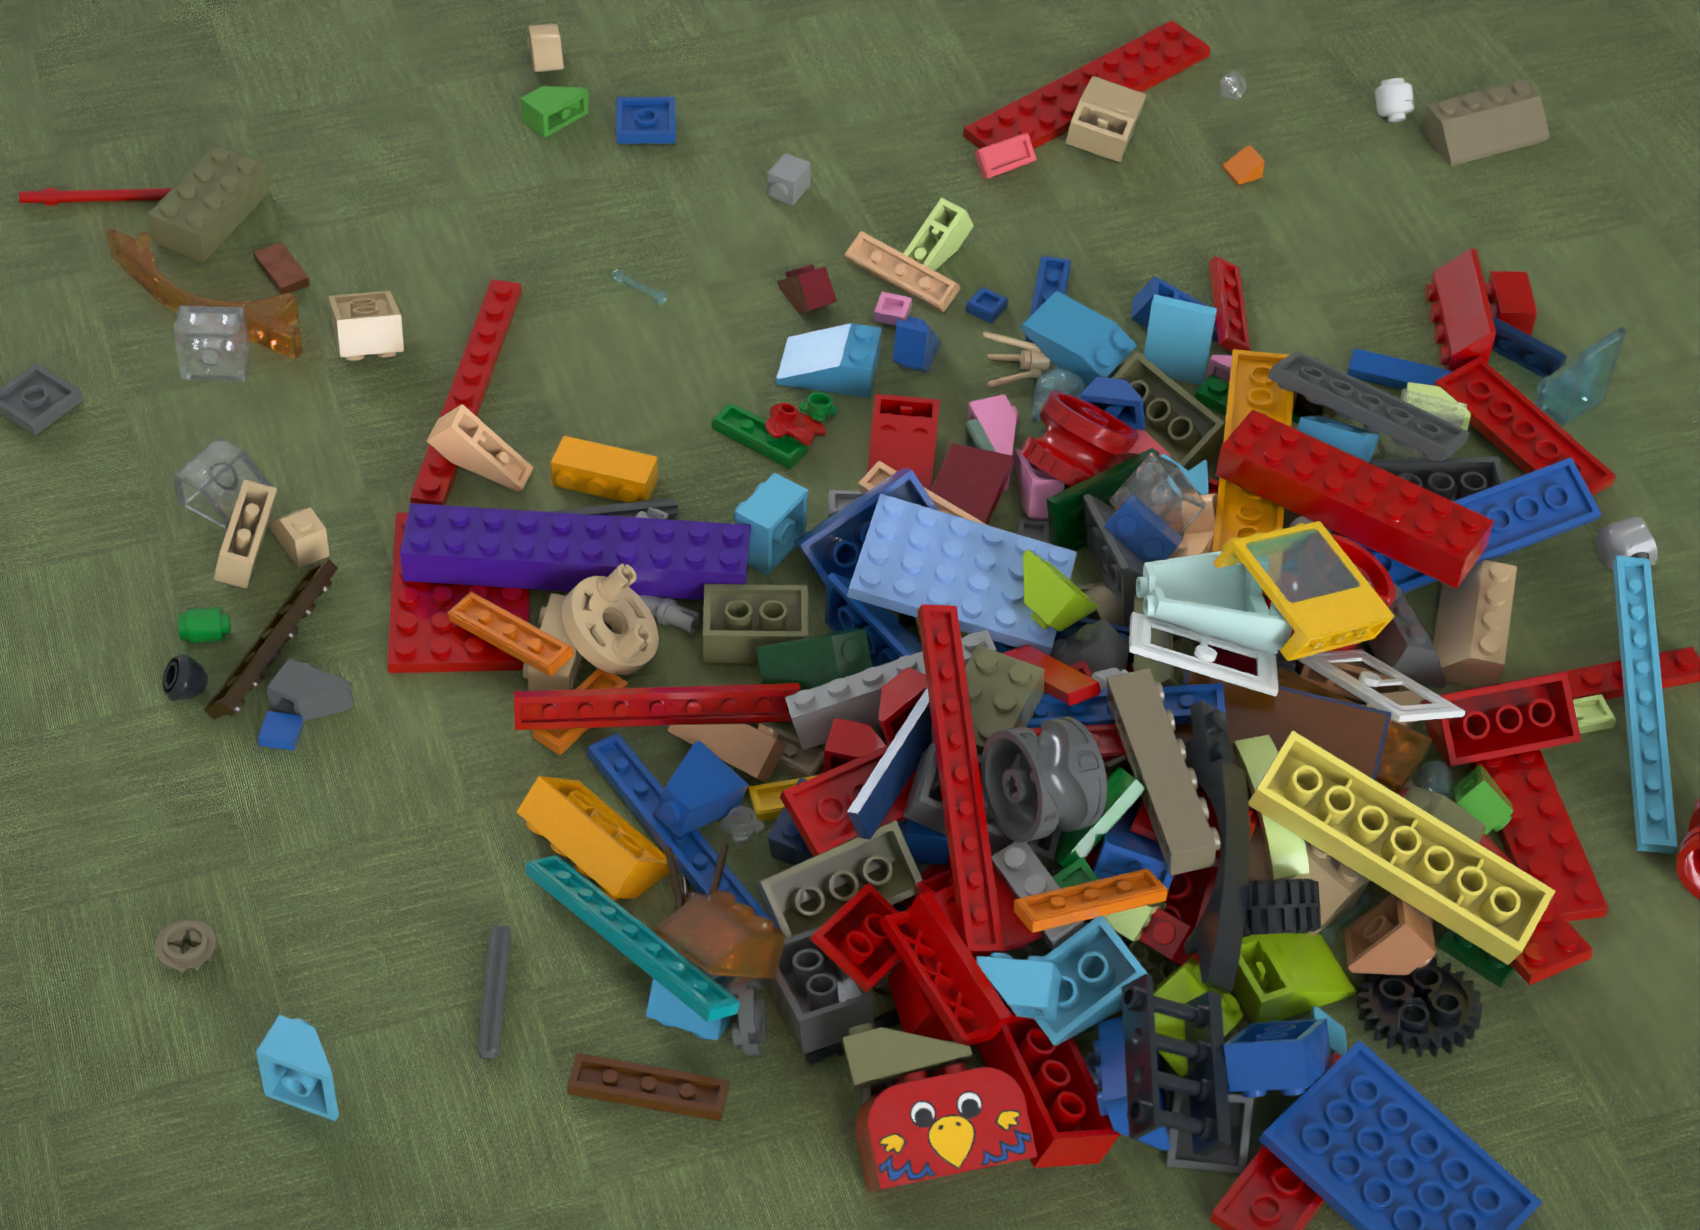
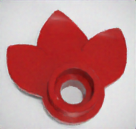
M790 403L773 405L769 412L770 418L765 423L766 430L772 438H780L787 434L806 446L811 444L814 435L825 436L827 433L826 428L821 422L814 421L812 416L800 413Z

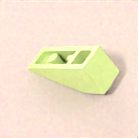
M941 197L903 254L934 271L938 269L959 249L974 227L967 211Z

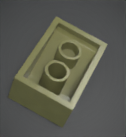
M871 1023L848 1029L849 1036L842 1037L854 1091L895 1081L896 1078L903 1077V1075L921 1071L929 1072L941 1069L942 1067L968 1062L972 1055L970 1046L883 1027L873 1029Z

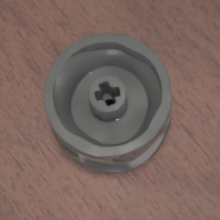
M1067 716L1043 721L1041 723L1042 732L1038 737L1032 729L1021 726L996 731L987 739L981 759L983 792L994 821L1000 830L1011 840L1025 843L1049 836L1055 828L1064 832H1071L1088 828L1100 819L1107 796L1105 767L1093 736L1075 718Z

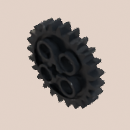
M1434 957L1429 964L1422 968H1416L1408 975L1365 973L1364 982L1359 984L1356 1008L1359 1009L1358 1019L1365 1020L1364 1030H1375V1041L1384 1038L1388 1039L1386 1048L1391 1049L1398 1044L1401 1046V1054L1403 1055L1411 1048L1415 1049L1418 1057H1422L1424 1050H1429L1434 1057H1437L1439 1048L1452 1054L1454 1044L1464 1048L1466 1038L1474 1039L1475 1030L1480 1028L1483 1003L1479 1002L1481 993L1480 991L1473 990V980L1463 981L1464 971L1450 972L1451 963L1439 967L1437 966V958Z

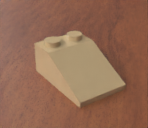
M391 291L328 296L336 346L340 358L346 357V360L355 361L364 359L365 355L377 354L378 357H393L397 355L396 352L404 351L401 313Z

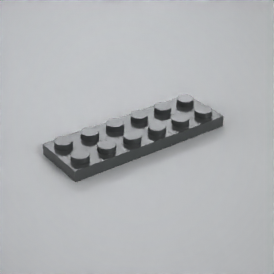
M1299 351L1273 365L1268 376L1269 379L1277 382L1280 388L1287 391H1296L1306 396L1305 398L1309 402L1325 405L1333 409L1335 414L1340 417L1352 418L1363 423L1367 430L1386 434L1392 437L1396 444L1405 447L1411 446L1421 451L1424 457L1433 461L1440 460L1443 462L1466 444L1470 432Z

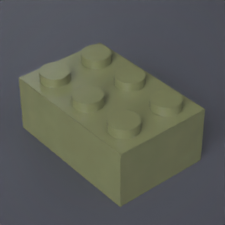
M977 645L965 666L976 749L977 754L982 756L987 739L996 731L1021 726L1027 728V724L1044 694V668ZM932 726L931 730H932V743H933V742H934V734H933V726Z

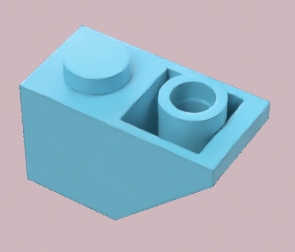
M992 953L990 957L977 956V963L987 979L1017 1017L1055 1020L1061 974L1054 962L1041 956H1030L1028 960H1018L1004 953Z

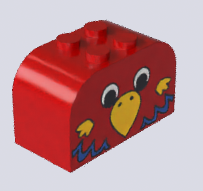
M965 1063L935 1070V1077L931 1078L927 1077L926 1071L903 1075V1077L896 1078L897 1085L872 1095L860 1108L855 1124L856 1139L867 1192L1037 1157L1025 1097L1018 1083L1010 1075L999 1069L981 1067L966 1070Z

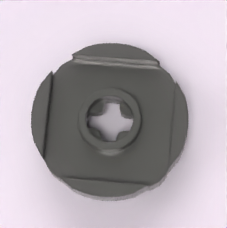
M759 977L741 978L740 983H732L731 995L740 1001L738 1010L739 1022H733L732 1025L733 1042L735 1046L740 1045L741 1051H744L746 1056L763 1055L765 1049L758 1045V1042H766L767 1034L765 999H757L755 989L762 988Z

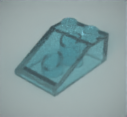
M1620 327L1579 353L1551 376L1545 377L1537 387L1538 395L1535 405L1560 425L1565 426L1603 401L1626 329Z

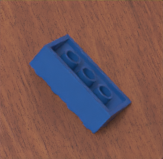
M902 468L794 541L810 569L825 588L827 576L832 573L852 580L880 494L938 510L912 469Z
M834 573L827 576L825 623L833 632L853 628L866 629L872 667L898 660L903 656L922 652V646L913 634H909L900 625L894 614L888 613L883 607L847 597L851 579Z

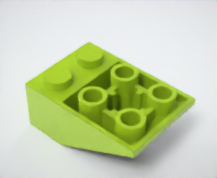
M1305 933L1259 934L1242 938L1233 992L1251 1023L1282 1020L1312 1010L1313 1006L1321 1007L1356 995V990L1321 934H1316L1315 936Z

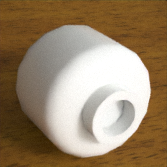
M1404 78L1384 80L1381 82V86L1375 90L1377 112L1382 117H1388V122L1406 120L1405 115L1414 110L1413 89L1410 83L1404 82Z

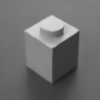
M785 153L767 173V196L793 206L810 187L811 163Z

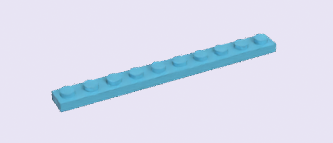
M1616 555L1613 562L1637 850L1674 854L1677 848L1650 559Z

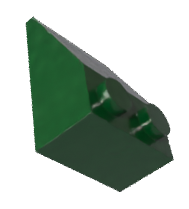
M853 628L755 647L761 684L799 683L801 691L830 683L834 679L844 678L872 667L866 629Z

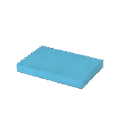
M1154 294L1144 357L1172 379L1202 385L1206 375L1217 308Z

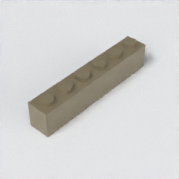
M1150 668L1107 677L1106 700L1134 778L1145 787L1141 797L1170 876L1214 866L1215 851L1220 849L1219 835L1216 828H1210L1207 822L1209 818L1207 803L1204 797L1198 798L1196 793V775L1192 767L1187 768L1184 761L1186 760L1185 746L1181 738L1176 739L1173 732L1175 731L1174 717L1170 709L1165 710L1164 691L1160 681L1154 682Z

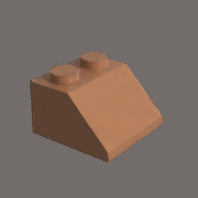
M1392 893L1344 930L1347 967L1352 973L1408 975L1416 968L1426 966L1432 960L1434 954H1436L1431 917Z

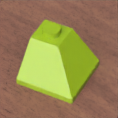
M1029 549L1023 553L1024 603L1033 611L1030 617L1043 629L1046 630L1048 626H1051L1058 631H1062L1091 614L1099 607L1051 562Z

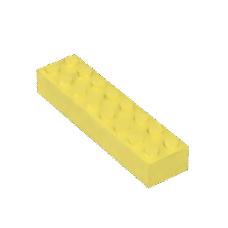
M1294 731L1291 732L1248 801V805L1507 965L1522 953L1555 893V890Z

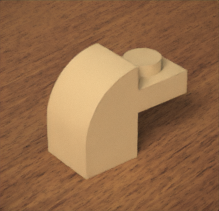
M557 23L528 26L529 38H527L528 50H531L533 72L564 69Z

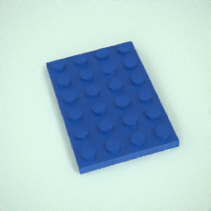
M1360 1040L1271 1124L1259 1138V1141L1356 1230H1518L1542 1203L1540 1199Z

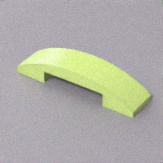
M1269 735L1233 742L1239 767L1246 771L1252 795L1278 754ZM1257 811L1265 839L1262 847L1272 880L1308 875L1309 864L1305 840Z

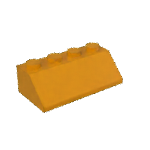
M538 776L517 810V813L527 821L526 827L529 830L547 838L551 842L550 847L553 851L571 859L576 864L574 868L577 872L587 878L594 879L600 885L599 889L613 900H618L619 898L636 899L669 874L665 853L579 780Z

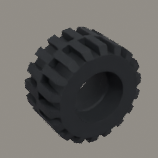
M1311 878L1249 881L1243 935L1314 932L1321 928L1318 881Z

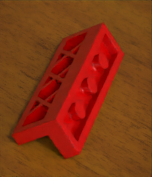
M931 892L919 894L907 911L884 915L880 920L881 927L957 1044L969 1046L993 1039L1012 1015ZM906 924L914 938L912 939L902 934L897 925ZM918 954L931 962L934 967L933 970L922 965L917 957ZM940 986L948 990L954 998L953 1001L942 996L937 987ZM958 1017L968 1021L974 1031L966 1033L959 1023Z

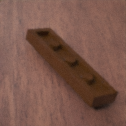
M576 1053L567 1084V1092L570 1095L720 1122L722 1121L730 1089V1080L580 1053Z

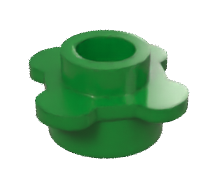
M822 392L809 394L807 402H802L799 405L800 411L808 413L814 421L818 422L824 421L829 415H836L838 408L832 405V398Z

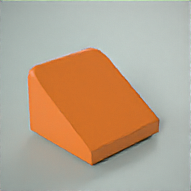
M1248 145L1222 165V169L1237 185L1262 178L1265 161L1251 145Z

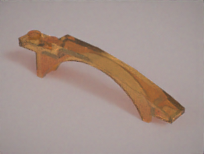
M111 228L107 231L111 256L123 270L155 299L191 323L235 345L245 338L250 342L257 343L295 360L303 353L300 329L293 326L299 320L295 295L286 293L263 300L233 302L213 300L191 294L172 284L157 269L154 264V253L150 252V234L142 232L135 239Z

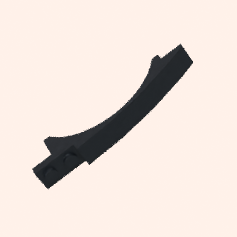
M1201 700L1190 706L1194 738L1184 743L1186 750V760L1184 761L1187 768L1192 767L1194 769L1197 782L1207 793L1215 810L1220 833V860L1214 889L1208 905L1197 926L1184 943L1185 954L1191 956L1198 952L1202 983L1227 994L1233 991L1249 893L1250 819L1246 771L1232 764L1233 755L1229 747L1228 721L1225 713Z

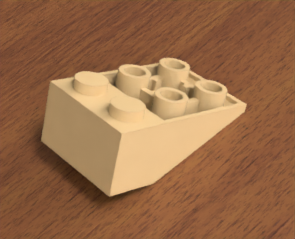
M1092 76L1071 120L1065 144L1121 162L1147 94Z

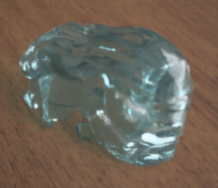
M1054 368L1045 371L1038 378L1037 385L1032 394L1033 403L1032 412L1029 416L1030 420L1041 422L1040 411L1048 400L1051 391L1064 392L1081 399L1080 395L1086 389V383L1079 375L1068 369Z

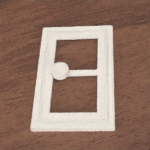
M1132 612L1130 618L1129 652L1268 695L1277 696L1276 655ZM1151 627L1199 641L1200 645L1196 647L1194 652L1196 657L1151 644ZM1208 644L1255 658L1257 661V676L1212 663L1216 659L1217 652L1208 647Z
M1362 649L1326 651L1297 659L1376 709L1391 712V718L1398 722L1455 718L1465 715L1463 709ZM1363 661L1391 679L1381 680V677L1375 673L1362 671L1357 680L1331 663ZM1403 685L1433 704L1400 706L1370 687Z

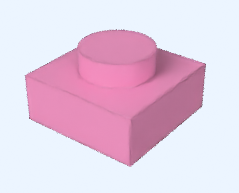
M882 292L874 311V321L889 325H896L898 319L906 321L911 309L912 298Z

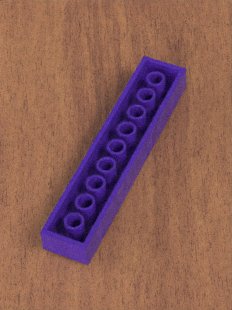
M410 503L400 551L403 581L571 591L588 577H608L620 564H624V566L627 564L634 569L637 577L636 581L629 588L639 596L704 600V584H747L751 525Z

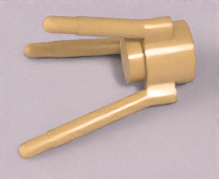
M983 332L984 338L1027 349L1022 350L1021 354H987L988 360L1019 361L1021 369L1027 370V372L989 381V387L1029 378H1041V372H1048L1050 359L1035 343Z

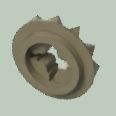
M182 919L175 921L163 928L155 940L154 948L157 960L161 961L167 970L174 968L181 974H183L185 969L190 968L198 971L202 963L211 962L212 954L217 950L216 935L208 924L200 920ZM188 937H190L192 947L188 949V953L182 954L180 948L184 947Z

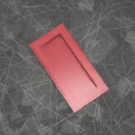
M1028 132L974 151L983 179L1037 161Z

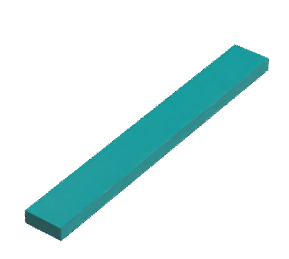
M554 855L526 863L525 874L706 1022L738 1014L740 1001L559 856Z

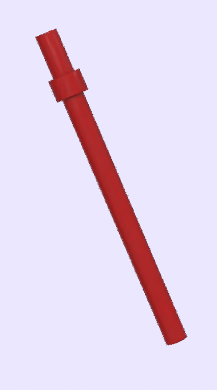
M57 187L44 188V191H19L20 203H44L45 206H58V203L155 201L162 200L173 188L58 190Z

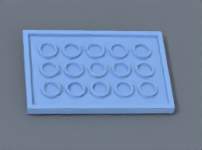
M880 494L847 597L918 618L917 611L922 604L957 606L960 631L971 634L988 629L993 641L1017 648L1023 645H1030L1050 656L1057 630L1051 626H1048L1045 630L1030 617L1033 611L1024 603L1023 553L1027 549L1051 562L1070 579L1077 552Z

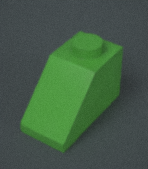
M542 86L520 98L522 122L544 138L589 114L588 90L582 87Z
M1481 764L1453 786L1456 804L1485 825V835L1492 829L1495 832L1501 830L1512 819L1510 814L1514 811L1511 802Z

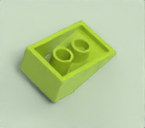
M1193 956L1153 990V996L1183 1004L1207 991L1221 994L1224 1036L1243 1017L1237 1000L1230 993H1223L1202 983L1200 965ZM1154 1012L1156 1033L1186 1041L1184 1020ZM1159 1051L1179 1076L1183 1077L1188 1073L1186 1057Z

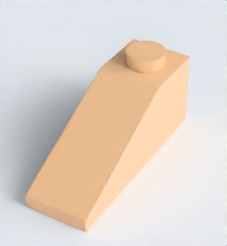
M463 404L440 417L427 439V442L451 463L517 492L523 490L534 468Z

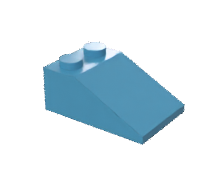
M1058 291L1020 326L1025 334L1081 393L1096 377L1107 378L1137 346L1116 322Z
M850 323L788 337L776 384L870 398L880 358L882 328Z
M694 931L676 950L730 994L732 983H740L741 978L754 977L760 965L759 953L751 950L745 952L742 947ZM653 978L646 1017L658 1020L660 1024L667 1027H679L693 1032L695 1036L702 1039L718 1040L730 1025L734 1015L706 1022Z

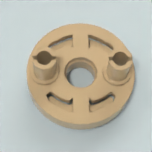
M620 564L608 577L592 576L582 580L567 594L562 606L563 624L570 641L577 651L595 667L616 675H628L641 669L654 657L659 643L657 625L650 609L639 595L629 588L636 581L637 577L634 569L627 564L625 566ZM584 594H587L589 596V599L586 604V610H584V607L588 597ZM605 623H607L611 627L613 632L607 628Z

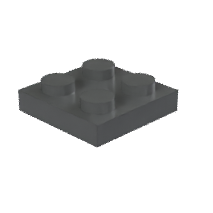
M37 363L0 388V414L34 436L83 401L82 392Z

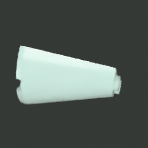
M1222 551L1144 563L1143 577H1137L1136 595L1138 598H1144L1143 612L1145 617H1152L1269 654H1278V650L1289 640L1292 627L1273 602H1271L1269 611L1262 595L1263 589L1243 563L1222 568L1215 567L1213 562ZM1265 558L1257 559L1262 568L1267 571L1268 564Z

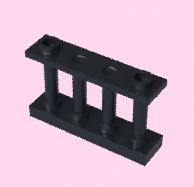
M1144 974L1122 986L1121 1004L1123 1008L1129 1138L1136 1140L1163 1126L1191 1133L1193 1154L1206 1157L1230 1146L1231 1132L1221 994L1207 991L1184 1004L1153 996L1152 975ZM1154 1012L1184 1020L1186 1041L1156 1033ZM1157 1050L1186 1057L1188 1078L1158 1071ZM1159 1088L1189 1095L1191 1116L1160 1109Z

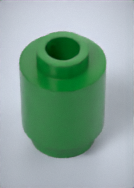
M221 606L187 609L186 613H179L178 631L180 640L189 641L190 644L224 641L225 634L231 633L229 613H223Z

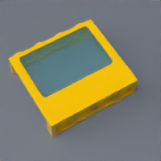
M1320 521L1308 524L1299 523L1294 527L1285 529L1279 527L1271 532L1262 534L1256 532L1244 538L1233 537L1224 543L1221 547L1222 553L1213 562L1216 568L1243 563L1293 628L1295 633L1279 650L1287 661L1375 639L1395 617Z

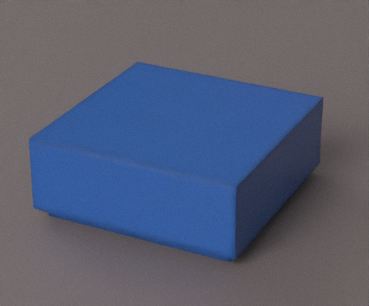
M982 287L966 303L965 312L992 324L1008 307L1009 299Z
M267 711L258 736L259 746L294 751L304 724L302 715Z

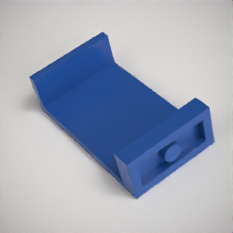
M1133 803L1102 837L1103 843L1094 864L1093 872L1098 878L1104 879L1148 868L1169 889L1174 875L1170 876L1158 842L1130 831L1141 806Z

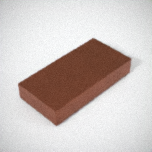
M282 242L254 252L255 261L281 296L310 286L309 277Z

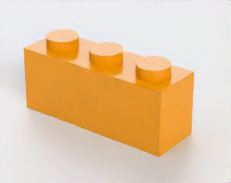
M563 436L551 460L552 485L625 503L649 501L658 481V457Z

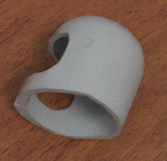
M1638 516L1609 524L1601 528L1595 537L1596 554L1600 562L1612 571L1616 555L1630 557L1635 554L1636 558L1650 559V565H1654V562L1657 561L1658 551L1655 540L1644 521Z

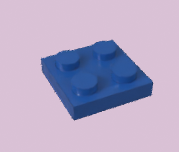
M616 97L617 144L676 143L675 97Z

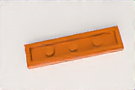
M473 592L466 595L447 612L451 622L549 677H552L574 656L573 648Z
M1147 868L1014 900L1013 911L1026 927L1034 933L1163 902L1167 899L1168 889Z

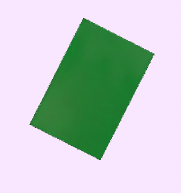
M1119 766L1107 780L1106 803L1100 819L1088 828L1071 832L1061 831L1054 859L1066 868L1080 858H1084L1145 791V787Z

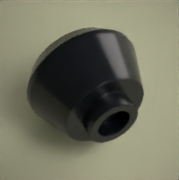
M179 654L169 661L165 669L162 683L163 691L171 701L193 699L199 693L202 694L206 689L208 676L204 673V668L201 664L187 654Z

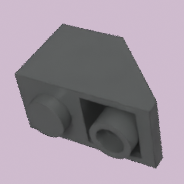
M290 658L267 686L270 710L302 715L303 721L350 710L354 705L350 681L339 675H332L316 669L308 663H301Z

